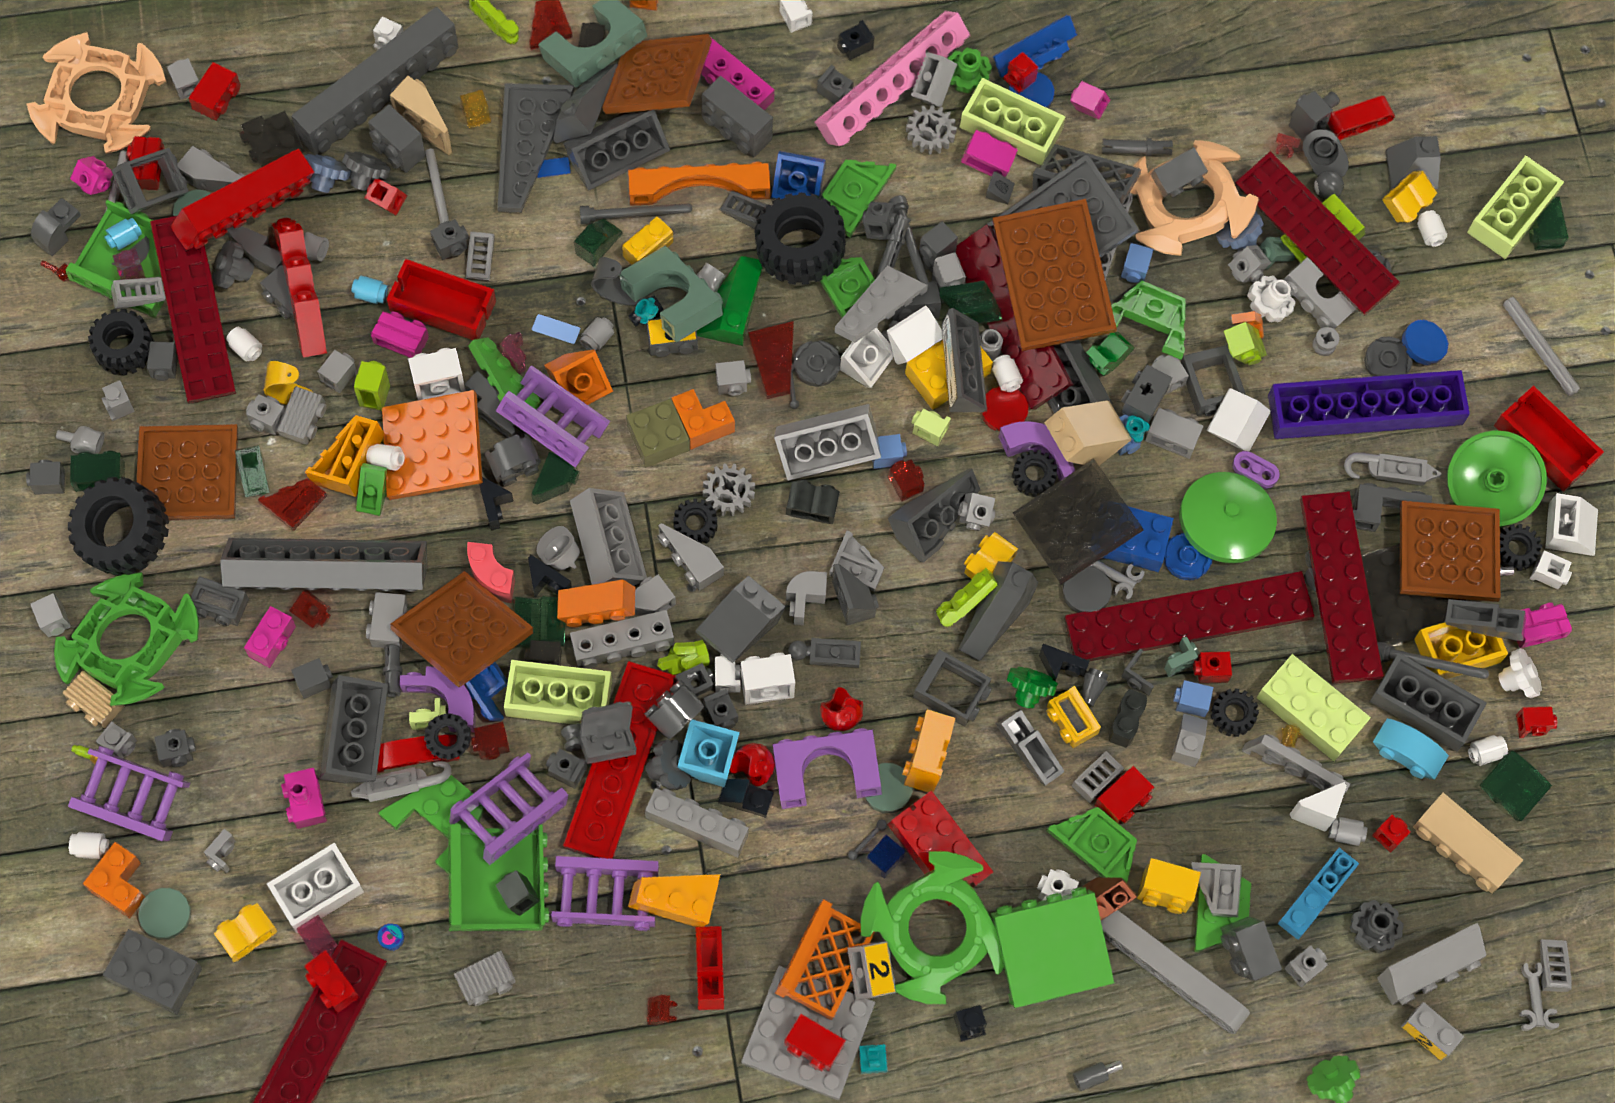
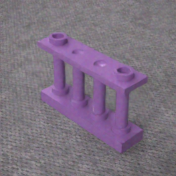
M531 365L520 382L524 385V388L517 396L508 391L496 412L576 468L589 448L584 443L592 434L599 439L610 421ZM532 392L544 400L537 410L524 402ZM552 406L564 414L557 424L544 416ZM572 420L584 428L577 438L564 430Z
M99 746L98 749H89L88 754L98 757L85 794H81V797H71L68 807L160 841H170L173 831L166 829L167 824H165L178 786L189 788L190 782L184 781V776L170 771L169 775L115 756L113 755L114 750ZM107 761L121 765L109 801L108 803L105 802L103 806L95 803L96 798L94 797ZM132 769L145 775L132 810L125 814L119 812L120 807H118ZM154 778L168 782L156 818L149 823L142 820L143 815L141 813Z
M528 752L522 757L517 756L509 763L507 769L464 802L462 800L458 801L450 810V824H456L462 819L485 843L483 859L489 865L537 829L539 824H543L566 806L568 794L563 788H560L555 793L553 791L550 792L529 771L531 755ZM520 775L543 799L542 803L536 808L534 806L531 807L509 784L516 776ZM498 790H501L524 814L523 818L517 823L515 821L512 822L489 797ZM481 804L504 828V833L499 837H492L470 812Z
M556 856V872H561L563 876L560 912L552 911L551 917L552 921L557 922L558 926L570 927L572 923L634 926L635 930L647 931L650 927H655V917L648 916V913L638 910L637 916L622 915L624 879L627 876H637V879L642 877H658L659 861ZM576 873L586 874L589 877L586 913L571 912L573 876H576ZM602 875H612V878H614L612 914H596L598 883Z

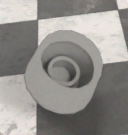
M557 526L546 532L537 544L536 550L538 556L546 565H550L559 571L569 566L575 569L576 565L574 562L580 553L573 535L564 526Z

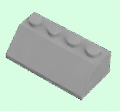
M869 404L777 426L774 438L788 481L881 458L876 425Z
M588 488L571 499L570 503L592 585L617 580H625L631 585H637L646 579L647 575L624 492Z
M1478 923L1388 967L1380 974L1377 979L1391 1004L1394 1005L1400 1002L1401 1005H1405L1415 999L1414 994L1420 991L1427 994L1437 988L1436 983L1445 980L1446 983L1451 982L1460 976L1458 972L1464 969L1470 972L1482 965L1480 961L1487 955Z

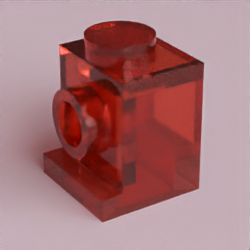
M309 590L303 591L289 610L312 628H317L319 625L323 627L331 617L328 613L331 607L314 596ZM312 606L318 608L316 615H312L310 612Z

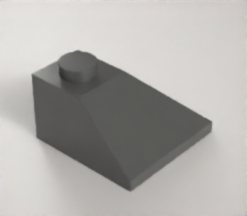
M1438 136L1413 137L1386 149L1391 190L1397 187L1413 171H1423L1434 189H1438L1440 169Z
M839 563L834 564L832 584L846 624L851 625L874 618L876 609L879 608L876 595H871L869 587Z

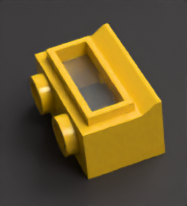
M1075 686L1048 702L1046 710L1048 717L1053 723L1056 722L1058 724L1063 741L1066 744L1070 743L1072 748L1098 735L1101 726Z

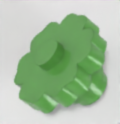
M966 48L963 53L954 51L948 57L950 61L957 64L950 85H955L958 92L971 93L973 88L976 90L982 78L989 81L992 66L989 63L988 57L981 56L979 50Z
M1335 1056L1330 1061L1323 1060L1313 1067V1074L1307 1077L1311 1093L1317 1094L1319 1099L1326 1098L1333 1100L1335 1103H1346L1353 1097L1354 1081L1360 1078V1069L1356 1061L1350 1060L1348 1056Z

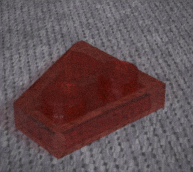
M560 0L537 1L532 23V34L529 41L530 49L539 48L538 44L556 31L565 39L573 38Z
M306 478L293 486L279 489L278 493L268 497L261 496L258 502L295 531L327 497V494L310 479Z

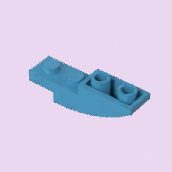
M1338 848L1278 924L1299 940L1359 863L1341 848Z

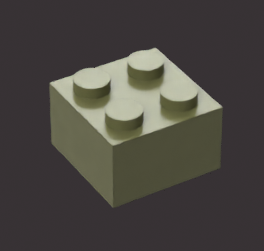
M672 399L626 415L627 428L645 468L690 451L689 437Z

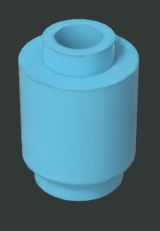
M130 218L129 220L124 219L106 229L107 235L104 238L111 249L116 247L119 251L138 240V236L142 235V232L135 220Z
M361 275L359 279H354L351 292L355 293L354 298L374 304H378V302L384 303L388 293V285L383 284V281Z

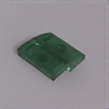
M985 281L940 287L939 296L948 305L949 309L954 308L978 324L1001 320L1002 316L998 304Z
M541 596L540 599L515 597L513 599V611L533 627V634L515 647L556 648L565 646V623L557 619L558 598Z
M1510 750L1479 785L1495 803H1501L1516 821H1522L1552 787L1540 772L1513 750Z

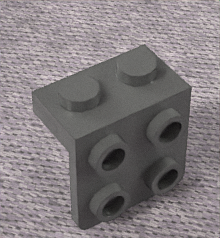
M616 702L602 707H590L582 712L579 741L587 764L636 755L637 748L630 731L633 709L631 702Z

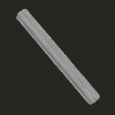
M1515 297L1507 299L1503 304L1504 308L1568 396L1576 394L1580 389L1579 385Z

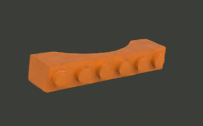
M753 162L741 165L730 163L720 166L707 164L699 167L684 165L678 168L661 166L657 169L638 167L634 170H628L630 206L654 205L661 198L674 191L694 186L718 187L737 192L755 200L770 199L769 163Z

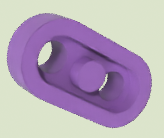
M1242 451L1233 460L1232 467L1235 473L1253 480L1262 488L1273 487L1279 479L1280 473L1274 464L1251 452ZM1245 463L1248 465V468H1242L1240 464ZM1262 475H1268L1270 479L1265 480Z

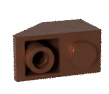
M1096 877L1082 886L1086 887V890L1089 889L1095 893L1100 920H1103L1137 897L1123 878Z

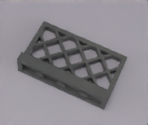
M1054 144L1041 167L1036 168L1033 172V191L1063 171L1061 166L1072 165L1088 153ZM1058 153L1067 156V158L1057 160L1055 156ZM1088 154L1097 169L1101 167L1110 169V171L1102 172L1101 175L1104 179L1115 177L1117 181L1108 183L1111 189L1121 187L1123 192L1112 191L1123 205L1138 180L1141 169ZM1056 168L1058 173H1054L1047 170ZM1127 173L1131 174L1132 176L1129 178L1121 179L1120 174Z

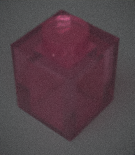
M319 915L296 928L314 958L325 950L329 955L334 952L333 948L337 944Z

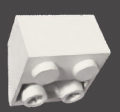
M1556 493L1548 506L1545 548L1594 556L1598 509L1581 497Z

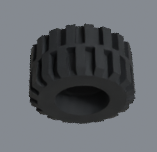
M113 309L110 310L111 313L108 315L106 312L101 314L102 319L94 321L95 327H90L89 332L91 335L88 336L89 346L98 364L104 370H110L115 375L118 372H121L122 375H127L128 371H132V374L136 373L138 367L143 369L146 366L145 361H148L150 342H154L144 319L140 315L137 316L136 312L132 310L128 313L126 309H121L120 312ZM131 335L134 337L132 342L125 348H109L111 342L118 336Z

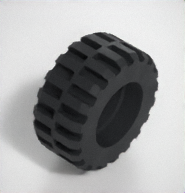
M798 192V195L793 196L792 193L787 194L783 199L777 198L773 200V205L768 204L763 209V214L761 213L758 216L754 231L757 256L765 271L771 276L775 274V278L781 282L787 280L788 284L796 285V282H802V285L809 284V281L813 280L818 282L823 280L822 276L826 275L828 277L834 272L833 267L835 269L838 268L842 262L841 258L845 255V228L843 218L839 215V210L834 205L831 206L830 201L825 198L821 200L818 195L811 194L808 196ZM795 230H810L821 236L814 244L803 248L789 247L780 241L786 234Z
M109 477L107 482L101 479L94 483L95 487H87L83 491L85 494L82 497L78 496L75 501L77 505L75 509H71L69 514L72 520L68 522V531L72 532V534L68 538L70 544L74 545V552L84 562L107 574L111 573L122 576L125 573L130 575L136 573V568L143 570L148 567L147 562L150 560L154 562L158 557L156 555L158 550H163L166 544L163 542L164 537H168L169 529L165 527L166 524H169V518L164 513L166 508L163 502L159 501V497L154 492L136 481L125 477L120 479ZM131 506L134 517L131 531L120 543L106 546L104 528L107 520L117 510Z

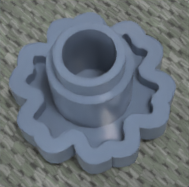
M311 154L304 156L314 170L311 177V187L315 190L329 193L330 188L334 187L335 180H347L350 177L351 169L332 157Z
M1255 212L1249 225L1237 238L1231 237L1229 221L1224 224L1222 230L1218 231L1216 238L1223 248L1231 246L1232 249L1240 250L1247 246L1257 245V238L1263 232L1261 227L1264 223L1260 215Z

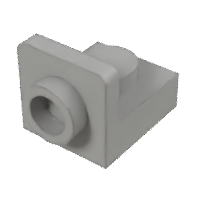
M112 721L96 740L99 746L114 750L113 755L120 758L129 756L135 749V743L137 742L132 733L126 732Z
M224 829L204 851L208 858L206 863L217 872L222 869L225 873H228L230 870L228 865L221 860L223 856L227 857L232 852L236 842L232 834Z

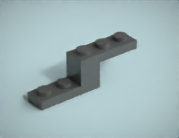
M1373 483L1360 484L1355 492L1353 506L1356 529L1375 532L1381 522L1382 506L1400 509L1402 501L1432 503V496L1425 495V493L1420 491H1401L1397 487L1382 488L1377 487Z

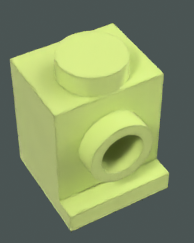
M925 409L922 412L917 411L911 422L914 424L913 434L938 446L949 429L951 418L946 416L944 420L938 413Z

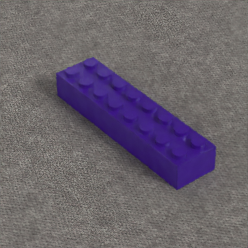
M1462 370L1273 384L1268 393L1275 439L1460 426L1465 423L1470 415Z

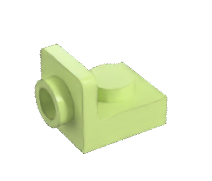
M435 698V712H431L429 709H418L416 712H409V722L412 730L426 729L429 725L428 723L434 717L447 714L446 705H442L440 698Z

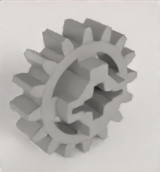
M931 105L930 110H927L925 106H922L921 112L914 110L913 117L909 116L906 126V132H908L907 139L913 140L912 147L914 148L919 145L921 153L928 149L930 155L935 149L938 153H941L942 147L949 149V144L954 142L957 127H954L955 119H950L951 113H942L943 107L935 110L934 105Z
M725 463L722 470L717 466L714 467L715 474L707 473L708 481H703V488H705L703 490V497H708L706 505L709 503L713 504L712 510L715 509L717 511L720 509L722 516L726 514V511H730L731 516H734L735 510L738 509L740 513H743L744 505L747 507L751 506L750 499L755 497V492L752 491L755 489V483L751 482V474L745 476L744 467L738 471L736 470V464H733L732 468H728ZM716 482H718L719 487L715 488V491L713 492V486ZM743 488H745V493L743 497L740 498L739 493L743 491Z

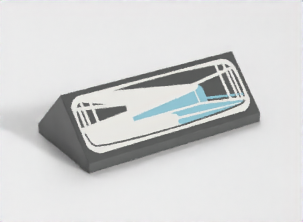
M954 308L949 309L941 326L950 412H986L987 404L979 325L976 321Z

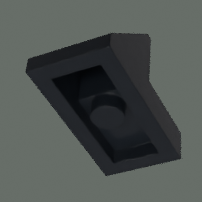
M482 477L483 483H480L479 487L491 531L500 529L499 520L503 519L500 505L513 502V495L510 491Z
M533 555L528 557L535 598L546 583L548 584L547 587L555 594H558V590L572 588L571 580Z
M1044 643L1039 654L1048 675L1053 678V681H1056L1060 669L1065 670V673L1070 676L1084 677L1090 662Z
M727 779L718 803L766 818L774 792L750 785L749 779Z

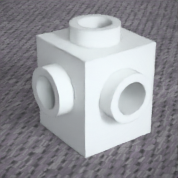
M1051 869L1048 877L1042 875L1037 889L1041 890L1038 898L1047 900L1046 896L1050 894L1061 893L1062 896L1071 894V890L1077 888L1079 882L1071 879L1070 875L1065 871L1058 869L1054 871Z

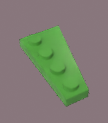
M488 337L475 339L470 343L468 347L480 368L489 374L488 382L491 386H496L500 394L497 396L499 401H502L508 391L517 396L524 388V385L520 383L523 377L517 373L510 361L498 350L496 344ZM534 392L524 401L536 410L542 404L539 396Z

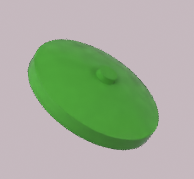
M1487 431L1465 441L1452 457L1447 472L1448 492L1454 505L1500 509V527L1519 523L1531 515L1540 504L1547 483L1546 468L1536 448L1523 437L1506 431Z
M1215 472L1199 478L1189 487L1180 505V524L1187 540L1201 554L1219 562L1241 563L1257 557L1267 548L1276 531V510L1269 495L1256 482L1237 473Z

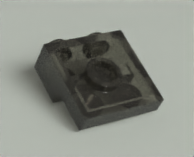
M285 111L267 119L259 116L241 124L242 131L239 132L244 145L249 144L251 148L248 151L253 163H258L260 168L298 148L302 153L305 152Z

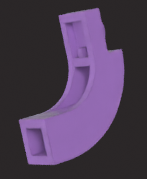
M1026 421L1012 423L1000 428L998 437L1007 457L1029 450L1034 452L1042 450V455L1047 452L1049 454L1048 458L1051 459L1053 457L1055 460L1054 465L1057 464L1056 472H1058L1057 476L1061 485L1065 486L1071 483L1075 473L1073 463L1066 461L1046 425Z
M426 666L425 676L417 672L400 675L402 692L432 693L440 696L448 705V713L461 716L463 720L467 721L471 732L475 733V711L469 692L464 685L460 688L457 687L439 670L430 666ZM448 726L449 732H457L453 727Z

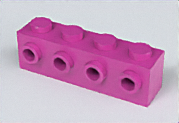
M712 39L701 72L706 81L711 85L717 78L722 76L763 110L774 102L775 90Z

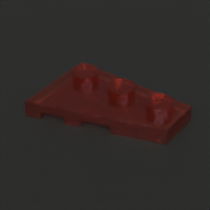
M794 321L748 332V338L767 399L790 394Z

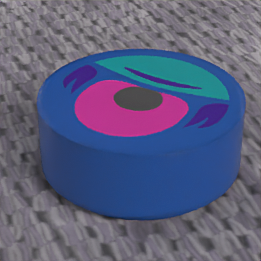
M389 923L380 928L378 941L384 949L393 951L402 946L404 933L400 926Z

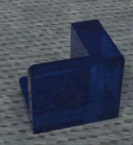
M886 834L868 854L867 859L881 870V876L885 879L904 858L905 850Z

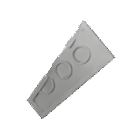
M887 265L835 326V333L856 343L877 328L879 322L884 319L888 320L895 315V311L900 307H906L912 303L914 297L926 293L928 285Z
M1265 734L1248 741L1242 749V752L1248 755L1253 751L1263 756L1261 761L1269 765L1274 763L1284 766V772L1292 776L1307 777L1305 781L1319 789L1326 790L1345 782L1347 786L1346 793L1350 786V783L1343 780L1342 775L1333 771H1327L1322 768L1320 762L1303 757L1299 750L1279 743L1280 740L1273 735Z

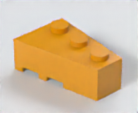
M355 415L335 437L336 441L328 450L325 449L320 454L321 458L313 467L309 466L305 471L312 484L356 497L359 488L361 466L363 463L368 464L366 459L367 450L370 446L381 444L384 437V432L379 423L375 420Z
M928 709L924 717H918L915 731L919 732L917 739H912L908 753L912 754L911 761L906 760L902 775L906 776L904 785L925 792H930L931 790L934 792L943 770L941 768L943 761L946 759V750L956 718Z
M720 874L642 877L633 884L628 907L690 926L703 927L709 924Z

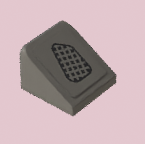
M994 171L987 189L986 198L1008 205L1015 183Z

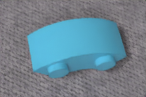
M1389 718L1386 719L1373 741L1382 757L1401 763L1410 770L1413 776L1419 779L1425 777L1435 780L1449 756L1437 743L1423 733Z

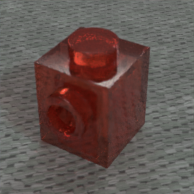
M912 459L906 462L901 460L892 465L888 478L901 502L923 492L925 485L923 481L924 475L919 465L915 466Z
M504 722L474 728L475 736L471 740L474 752L479 751L481 759L493 760L499 758L500 754L510 752Z

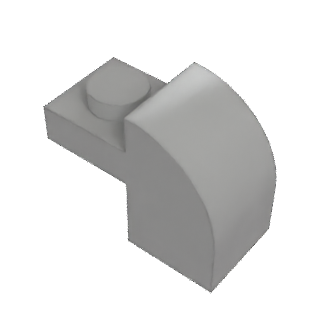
M803 572L796 575L788 584L786 601H790L789 616H794V625H804L805 602L825 604L827 572Z

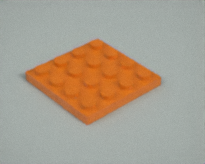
M474 390L382 407L384 445L399 446L405 455L404 463L398 470H387V498L394 500L483 483L477 393Z

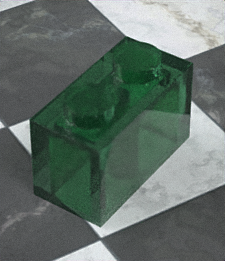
M104 451L103 454L81 452L78 455H71L70 483L75 492L84 491L89 486L93 488L95 487L94 483L101 479L107 482L109 477H117L119 479L125 477V461L121 453Z

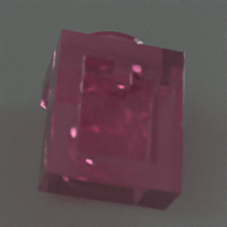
M520 332L506 336L500 344L501 353L510 361L518 374L526 370L525 360L527 359L524 352L519 348L523 345V336Z

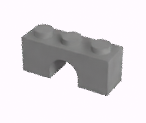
M1307 257L1284 278V281L1290 286V295H1294L1302 308L1314 316L1321 328L1330 327L1335 329L1356 308L1341 292L1330 299L1323 298L1318 294L1316 282L1324 274Z

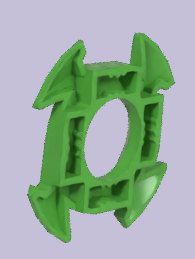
M142 572L130 575L123 574L122 576L110 578L91 588V594L101 599L92 606L71 636L73 640L68 641L65 636L56 637L54 656L56 668L62 681L65 684H69L81 667L92 678L117 690V693L111 696V706L131 704L163 690L165 686L162 683L149 681L148 679L163 667L183 640L188 639L191 643L198 640L199 619L197 609L190 595L187 593L183 595L176 613H174L171 607L162 599L139 589L144 585ZM130 614L141 615L149 620L151 626L150 637L146 645L138 653L125 659H111L102 654L100 648L101 637L111 622L119 617Z
M929 851V862L935 865V870L901 888L892 896L888 904L884 898L880 883H874L866 897L861 915V936L871 937L873 932H880L884 940L887 941L888 947L899 965L913 977L896 983L895 990L897 993L910 1000L926 1004H946V994L940 991V986L976 966L985 957L987 952L996 974L1001 973L1004 963L995 923L976 890L967 881L962 879L981 872L984 869L983 866L964 855L948 851ZM932 899H942L953 903L961 910L966 920V934L963 941L955 950L943 955H932L922 951L914 944L909 934L908 926L912 913L920 904Z

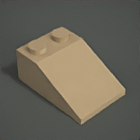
M407 76L390 94L392 107L417 129L424 139L450 155L452 149L448 129L426 86L420 80H414Z

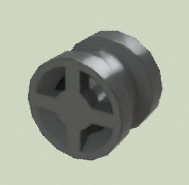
M581 723L572 724L561 729V735L566 740L564 745L566 751L582 749L579 741Z

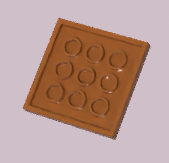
M703 34L645 40L620 57L602 106L605 114L689 107L712 43L710 35Z
M238 425L139 426L136 482L159 497V501L163 502L166 508L164 513L168 515L169 520L235 519Z
M1402 501L1400 504V594L1499 602L1501 598L1500 509Z
M465 571L391 623V631L459 688L533 634V627Z

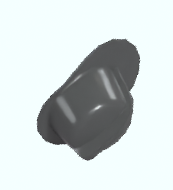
M1317 129L1310 132L1303 141V151L1316 175L1318 176L1324 171H1333L1340 177L1345 176L1349 160L1337 136L1326 129Z

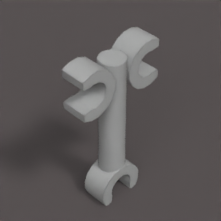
M1086 549L1084 555L1089 557L1090 561L1084 562L1080 559L1078 566L1095 567L1103 571L1107 577L1119 583L1115 587L1113 595L1116 596L1120 590H1124L1127 592L1125 602L1130 601L1133 595V588L1136 583L1143 579L1144 571L1142 570L1138 576H1133L1131 574L1133 565L1130 564L1125 571V575L1098 561L1095 553Z
M1525 963L1521 967V972L1529 982L1532 1011L1524 1010L1519 1013V1017L1525 1016L1530 1020V1024L1522 1025L1521 1030L1529 1031L1534 1027H1545L1548 1030H1554L1559 1027V1023H1550L1548 1016L1556 1015L1557 1010L1549 1009L1543 1013L1538 978L1543 972V966L1541 963H1537L1535 965L1536 972L1532 973L1528 969V963Z

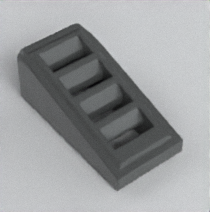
M731 191L720 210L755 229L757 225L756 220L761 213L763 214V209L767 204ZM736 201H739V203H738V205L736 206L735 210L732 209V207L734 206L735 202H736Z

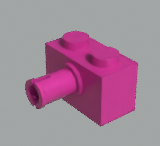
M314 767L284 774L285 783H282L281 787L284 798H289L290 807L286 808L289 822H294L297 829L327 822L319 780Z

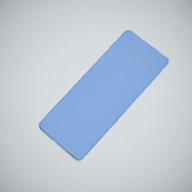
M538 314L532 331L574 344L580 327Z

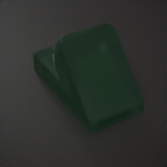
M260 445L236 449L235 454L245 497L270 493L265 471V460Z

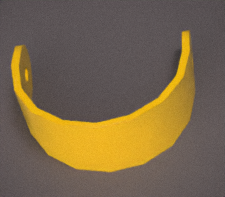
M279 361L267 363L264 393L266 396H271L278 400L280 404L287 405L295 386L307 391H313L294 383L299 378V371L296 367Z

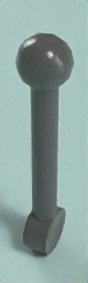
M787 363L785 371L788 373L792 400L790 407L796 409L799 406V402L796 400L792 373L794 365Z
M879 820L876 825L877 827L857 848L848 852L850 860H855L864 846L880 830L886 829L887 823L885 820Z

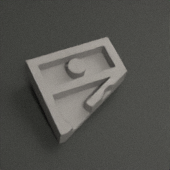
M1192 862L1193 870L1201 872L1199 885L1212 916L1238 918L1242 866Z

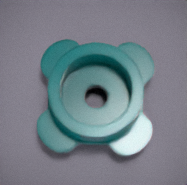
M652 297L640 300L635 307V314L641 318L640 322L642 324H646L648 320L653 319L658 312V307L654 304L655 299Z
M1132 415L1128 417L1125 428L1134 442L1139 443L1143 441V435L1149 430L1150 426L1142 418Z

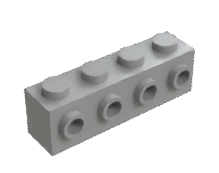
M667 610L570 633L577 668L583 667L585 669L593 668L598 665L597 663L605 661L615 663L620 661L622 657L630 655L632 657H640L645 655L647 651H665L674 645V636Z
M655 788L645 809L646 819L739 858L749 835V828L746 827V823L736 818L729 820L722 817L723 814L713 808L703 809L699 807V803L689 798L682 800L676 797L674 792L665 788L662 791Z

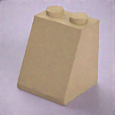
M1110 401L1064 407L1044 422L1066 461L1089 467H1099L1132 440Z

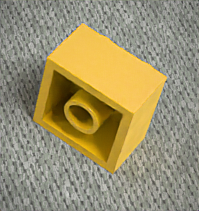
M1151 858L1144 869L1137 899L1142 900L1144 905L1150 907L1160 905L1167 907V911L1171 913H1186L1194 902L1201 872Z

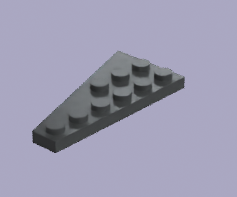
M505 83L498 212L522 213L552 144L561 107L574 93L575 88L573 85Z

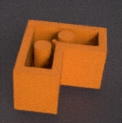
M694 389L671 398L689 437L690 450L735 432V420L726 401L703 409Z
M116 842L113 843L83 882V885L91 893L129 919L145 898L140 890L127 882L141 862L134 854Z

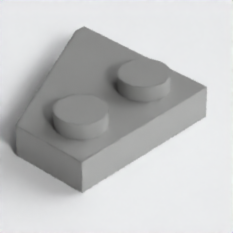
M846 531L829 575L833 574V565L839 563L867 585L869 590L875 592L884 567L877 559L870 555V552L864 546H861L854 539L850 531Z

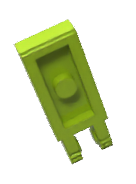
M469 0V8L506 43L514 45L518 42L519 26L513 20H506L504 13L491 5L489 0Z
M987 568L977 573L971 582L955 593L950 601L943 602L938 607L936 614L943 626L951 627L953 623H956L961 617L963 618L998 586L994 576Z

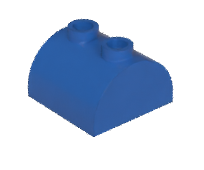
M779 151L772 197L783 199L787 194L792 193L793 196L798 195V192L808 196L815 194L820 198L826 159Z

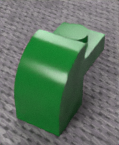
M1119 332L1110 333L1099 346H1092L1086 353L1090 356L1091 364L1105 376L1118 367L1135 347Z

